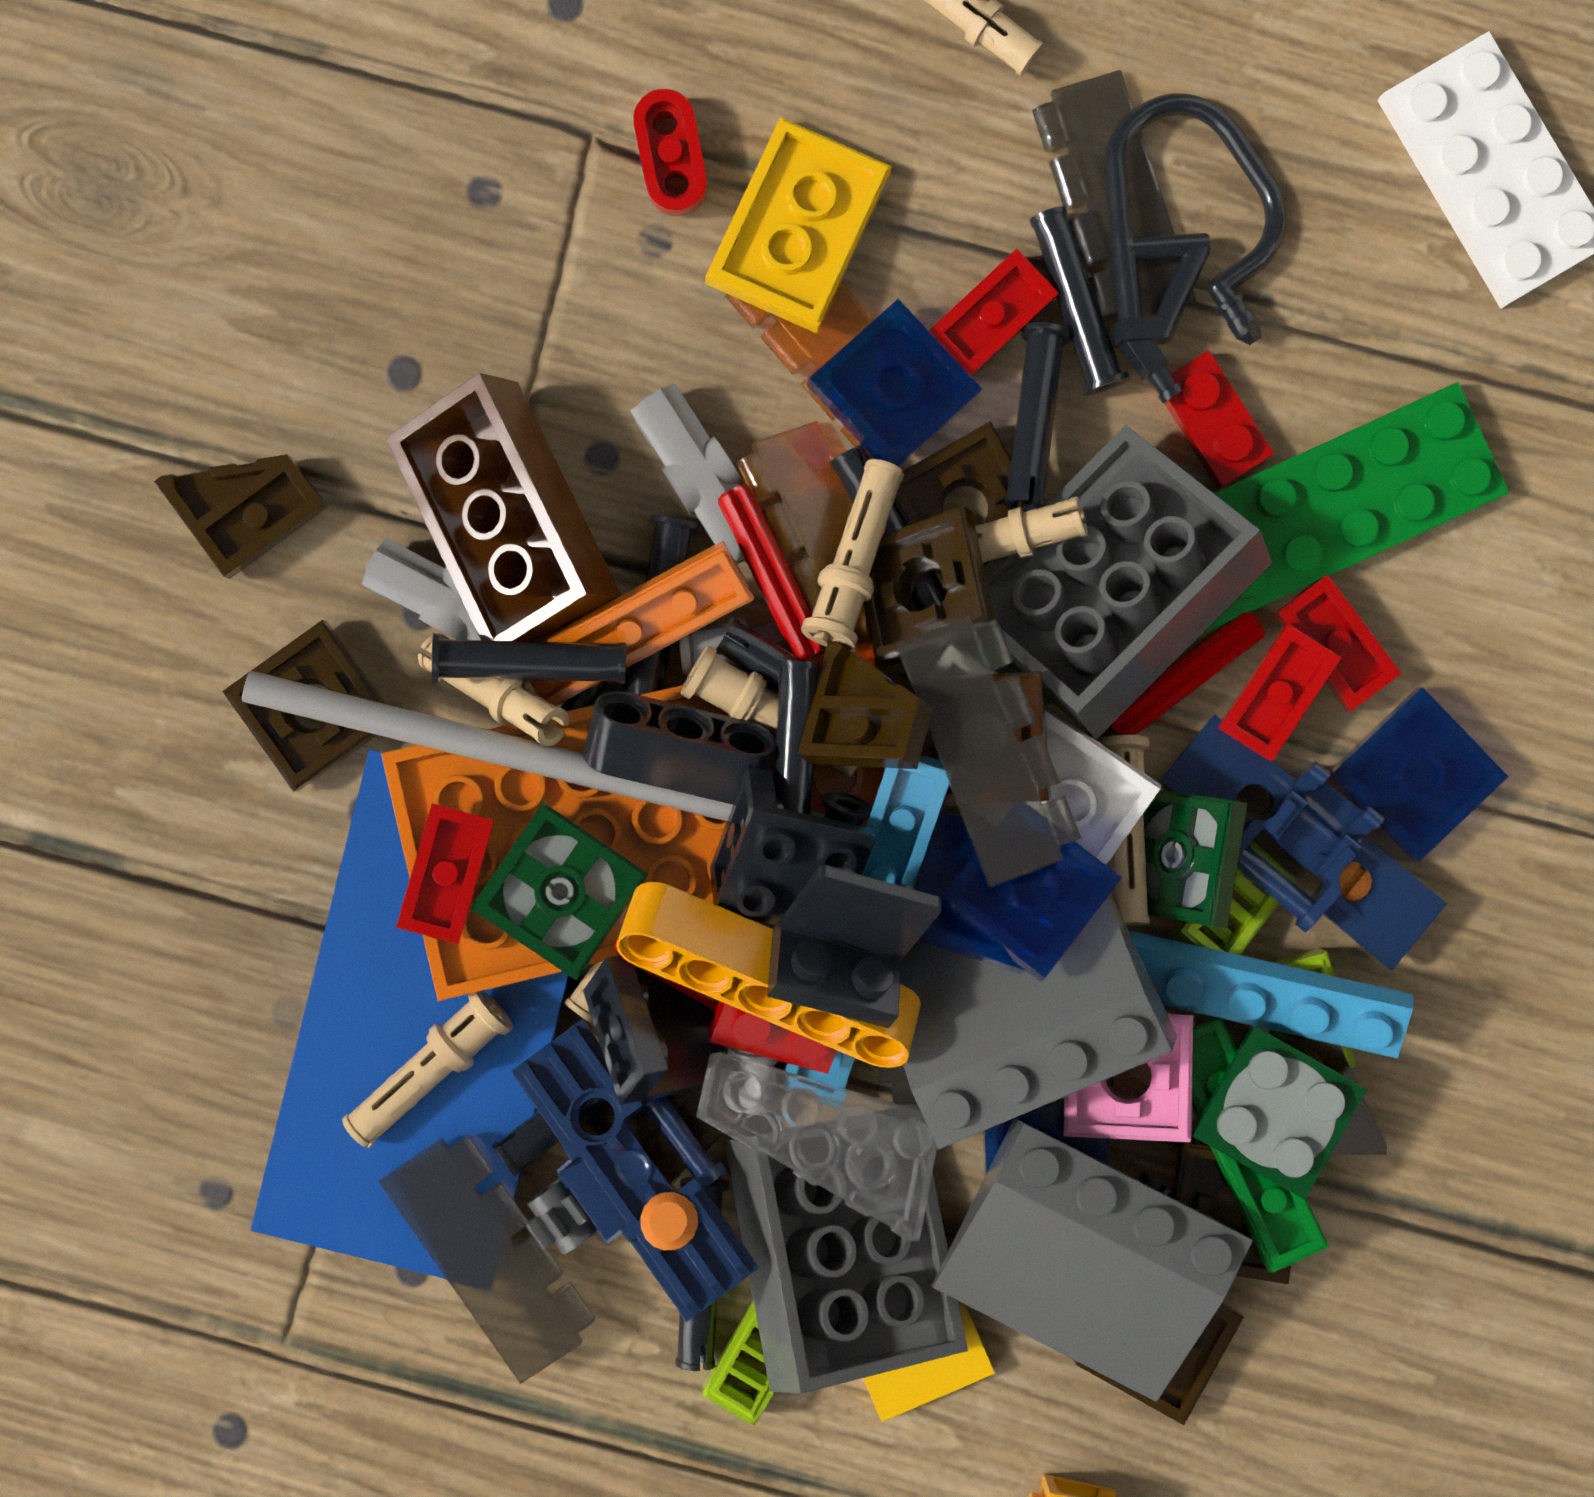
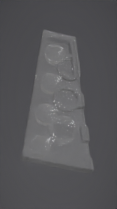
M721 1052L710 1054L696 1115L697 1118L762 1156H770L793 1169V1174L812 1185L822 1186L844 1199V1204L865 1216H873L890 1226L891 1231L908 1241L920 1240L937 1145L921 1111Z

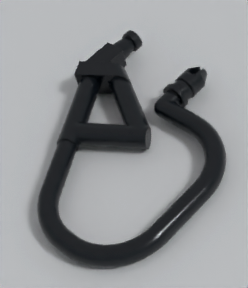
M1172 93L1155 97L1128 113L1119 122L1110 137L1104 163L1111 229L1109 235L1118 321L1112 326L1114 348L1121 349L1141 380L1146 379L1160 394L1158 398L1162 404L1184 389L1179 382L1175 383L1166 365L1169 361L1158 345L1170 342L1209 256L1210 237L1207 233L1135 236L1131 221L1126 172L1127 152L1133 139L1145 127L1163 117L1182 115L1200 120L1217 133L1258 192L1265 215L1264 229L1258 244L1242 259L1212 278L1207 289L1218 306L1215 310L1216 313L1224 317L1228 323L1227 326L1235 338L1245 344L1251 345L1261 338V327L1252 310L1248 309L1242 298L1244 296L1242 293L1236 294L1234 289L1258 274L1271 262L1282 243L1286 229V206L1279 184L1239 125L1217 104L1203 97L1186 93ZM1180 259L1155 317H1143L1137 261Z

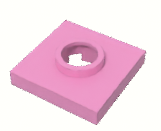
M1167 1014L1175 1029L1177 1039L1172 1052L1147 1062L1151 1069L1152 1080L1149 1089L1144 1095L1131 1100L1119 1098L1111 1092L1105 1079L1065 1096L1064 1136L1191 1142L1193 1015Z

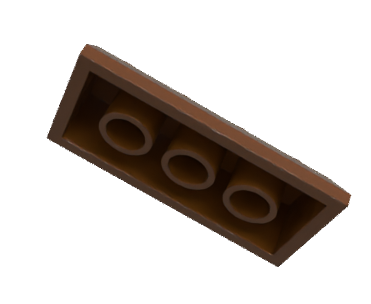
M478 373L386 437V441L481 640L534 642L621 596L518 382Z

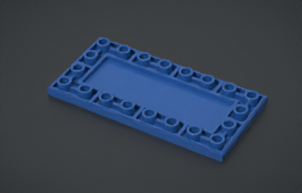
M369 749L250 1231L491 1290L495 1282L522 1170L519 1171V1174L514 1177L491 1144L506 1136L537 1111L511 1071L554 1040L570 976L562 971L484 990L506 1012L513 1024V1030L507 1035L498 1034L473 1056L474 1065L467 1071H461L460 1073L452 1071L423 1097L415 1107L410 1109L381 1135L372 1147L365 1148L351 1137L343 1125L342 1118L346 1114H350L379 1088L388 1077L394 1074L428 1043L426 1036L429 1034V1029L435 1023H446L469 1002L468 994L441 1001L437 1000L423 935L396 928L410 878L381 753L384 752Z

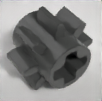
M560 1179L548 1185L526 1203L535 1217L524 1225L542 1250H545L554 1243L561 1254L564 1255L582 1244L596 1232V1226L570 1189H566Z

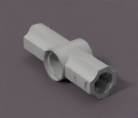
M672 383L669 386L658 389L630 410L635 419L634 421L651 448H654L665 467L662 471L691 516L696 514L714 544L724 541L737 564L742 563L746 560L718 505V498L729 489L741 485L743 481L714 436L709 438L676 384Z
M385 538L373 553L361 584L399 606L402 605L420 614L419 620L457 640H481L447 567L443 568Z

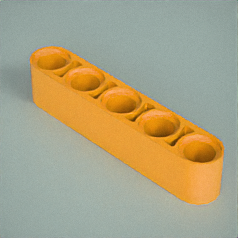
M647 882L635 888L616 944L619 954L628 962L868 1064L893 1068L907 1062L921 1006L920 999L913 990L900 984L899 1017L889 1028L767 997L773 929L664 883Z

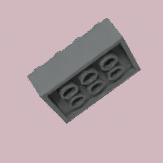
M1127 425L1045 505L1056 504L1077 496L1085 515L1086 521H1083V524L1087 525V536H1079L1035 548V554L1026 558H1021L1017 553L991 560L984 567L997 629L983 634L1021 672L1042 671L1043 693L1095 740L1272 564L1261 531Z
M1097 864L915 944L901 960L900 984L913 990L921 1002L910 1055L907 1062L903 1064L913 1096L938 1149L1170 1053L1177 1039L1175 1029Z
M918 1104L724 1141L742 1242L760 1267L749 1275L770 1391L803 1394L968 1351L958 1300L931 1286L948 1253V1247Z
M1015 1117L931 1286L1157 1402L1224 1301L1253 1240L1234 1228Z

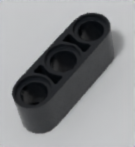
M610 691L599 695L595 701L583 749V759L595 771L608 776L733 805L747 766L769 770L776 741L769 730L750 721L629 692Z

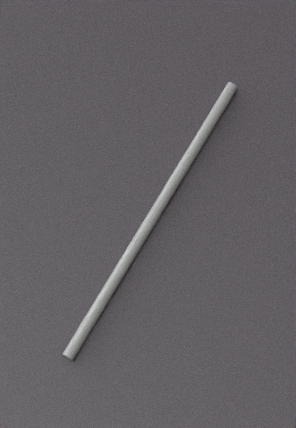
M249 671L243 689L242 702L727 821L733 806L728 803L602 774L588 766L583 759V753L556 746L546 747L536 741L275 676ZM811 810V815L824 818L825 813ZM861 823V826L866 827L867 824ZM931 839L920 867L922 870L1027 895L1067 877L1060 871Z

